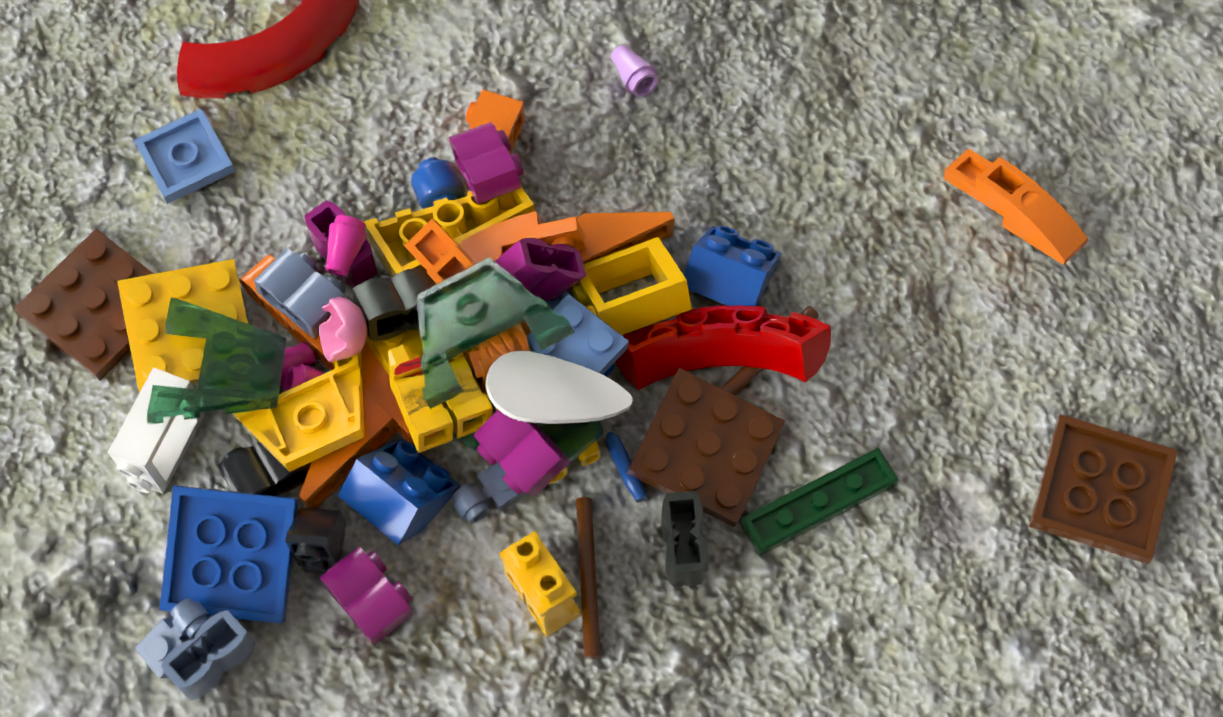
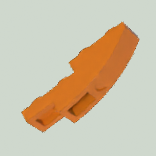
M968 148L945 169L944 180L1002 215V227L1062 265L1066 264L1087 244L1088 237L1066 210L1033 179L1002 157H998L992 163Z
M537 211L496 223L463 240L459 246L488 277L495 281L492 263L523 238H536L550 246L565 244L577 250L586 248V240L576 216L542 223ZM437 285V287L439 288L440 292H444V291Z
M432 218L404 245L427 270L426 273L476 325L488 323L496 319L506 322L517 318L526 336L536 327L505 292L497 288L496 282L486 275L435 219Z

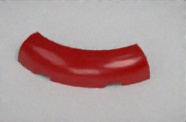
M302 0L282 20L254 35L221 43H191L182 41L177 64V84L180 95L195 98H225L228 93L250 90L251 93H257L294 78L318 62L325 55L324 51L334 42L337 36L342 37L354 18L359 0Z
M733 305L695 308L676 315V319L654 325L651 324L622 335L629 341L628 349L615 362L629 383L638 390L661 379L675 375L679 368L691 371L720 366H745L769 369L795 377L806 383L818 372L827 357L831 344V326L795 312H791L789 317L767 314V309L761 306Z

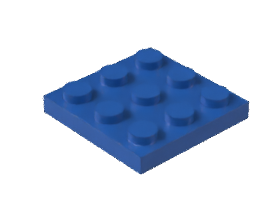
M179 485L173 486L159 610L172 611L178 603L184 599L191 598L193 602L199 601L210 616L228 610L236 619L281 624L286 622L293 555L285 540L286 534L297 514L299 498Z

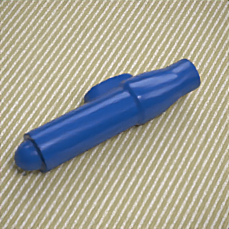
M608 432L605 444L621 474L625 487L632 494L636 503L645 500L648 496L642 481L627 474L633 459H630L619 435Z

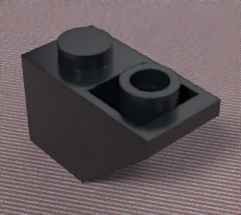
M300 507L286 534L285 540L298 566H302L304 571L323 574L327 572V569H331L340 562L346 521L342 512L338 510Z

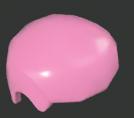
M345 297L331 298L329 304L322 307L323 311L330 312L331 316L326 322L319 325L321 346L324 356L329 362L357 355L366 342L368 331L364 314L359 306Z

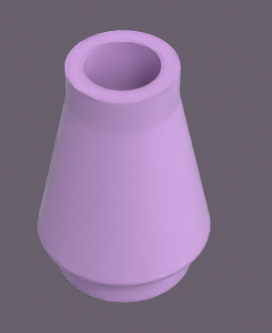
M621 45L612 52L611 60L615 64L628 93L634 94L637 97H643L650 94L656 88L658 77L654 66L634 53L627 45Z

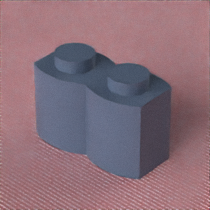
M286 248L254 280L258 293L267 302L315 339L319 335V325L326 322L331 316V313L323 311L322 307L329 304L331 298L345 297L343 294L345 288L333 276L328 275L325 278L316 272L317 267L306 254L303 252L296 254Z
M225 610L210 617L199 628L194 639L185 641L175 647L163 661L161 669L190 701L196 700L209 693L217 685L223 672L241 665L250 656L256 643L228 610Z

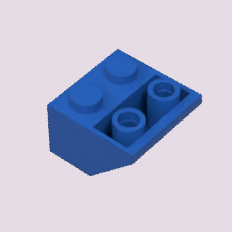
M723 225L712 226L693 246L684 273L688 290L727 306H758L782 253L773 250L774 246L766 241L759 239L750 241L738 236L739 233L733 228Z
M400 438L356 459L338 497L393 542L400 545L421 533L449 502L461 484L454 480L446 469L434 464L422 453H418L414 444Z

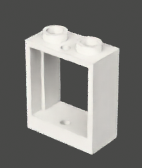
M153 367L108 451V454L117 465L116 470L125 475L128 479L126 483L130 487L143 493H149L150 489L162 494L165 493L207 412L190 381Z

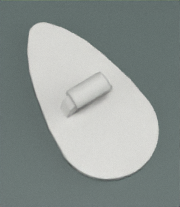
M514 351L502 355L493 362L486 377V391L494 406L508 417L524 422L554 424L599 421L627 411L633 401L628 391L598 372L553 356L530 351Z

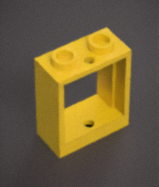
M659 237L585 263L584 268L587 276L571 288L574 299L620 335L692 309L687 280ZM651 274L658 283L606 303L603 302L599 293Z

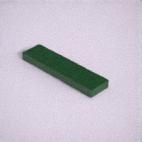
M878 447L740 518L739 523L760 557L898 485L899 479Z

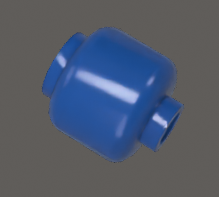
M436 157L428 158L422 161L418 169L412 174L411 186L422 209L434 206L433 201L443 198L456 200L463 198L465 195V187L456 166L451 161L439 160Z

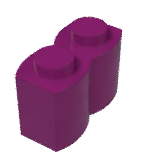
M488 122L448 137L456 164L477 204L521 188L519 176L524 175L523 167L516 153L510 155V144L503 129L497 131L494 124Z
M327 200L304 215L314 248L326 260L329 224L334 223L337 215H345L340 207ZM365 239L350 267L348 276H338L345 284L352 288L378 274L372 249L367 239Z
M523 238L492 263L498 289L515 296H522L528 293L543 301L558 299L587 276L581 253L577 249L565 244L550 246L536 238Z
M499 410L473 434L480 443L477 447L478 452L491 465L494 466L497 462L507 473L503 480L518 495L525 492L536 497L570 463L565 454L541 430L537 423L513 419Z
M359 546L324 573L320 579L338 604L371 644L375 646L413 615L408 605L413 601V598L399 581L393 585L383 575L388 569L373 550L366 554Z

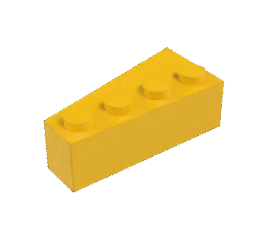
M522 187L477 204L471 191H468L467 197L456 200L443 198L433 201L434 206L415 212H411L409 208L395 212L396 217L380 222H378L377 218L363 222L366 224V231L372 248L390 276L393 277L406 269L424 268L404 245L432 218L460 244L468 237L496 223L535 212V207Z

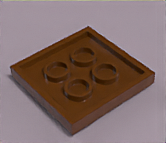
M95 229L13 309L22 319L100 381L130 351L117 281L154 273L98 229Z
M679 368L627 474L665 493L695 491L701 500L704 513L735 527L740 520L785 420Z
M1060 414L1054 427L1029 527L1149 564L1153 560L1178 450Z

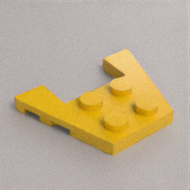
M361 351L352 357L333 361L335 369L261 403L258 402L251 382L245 372L212 387L218 400L289 472L365 437Z

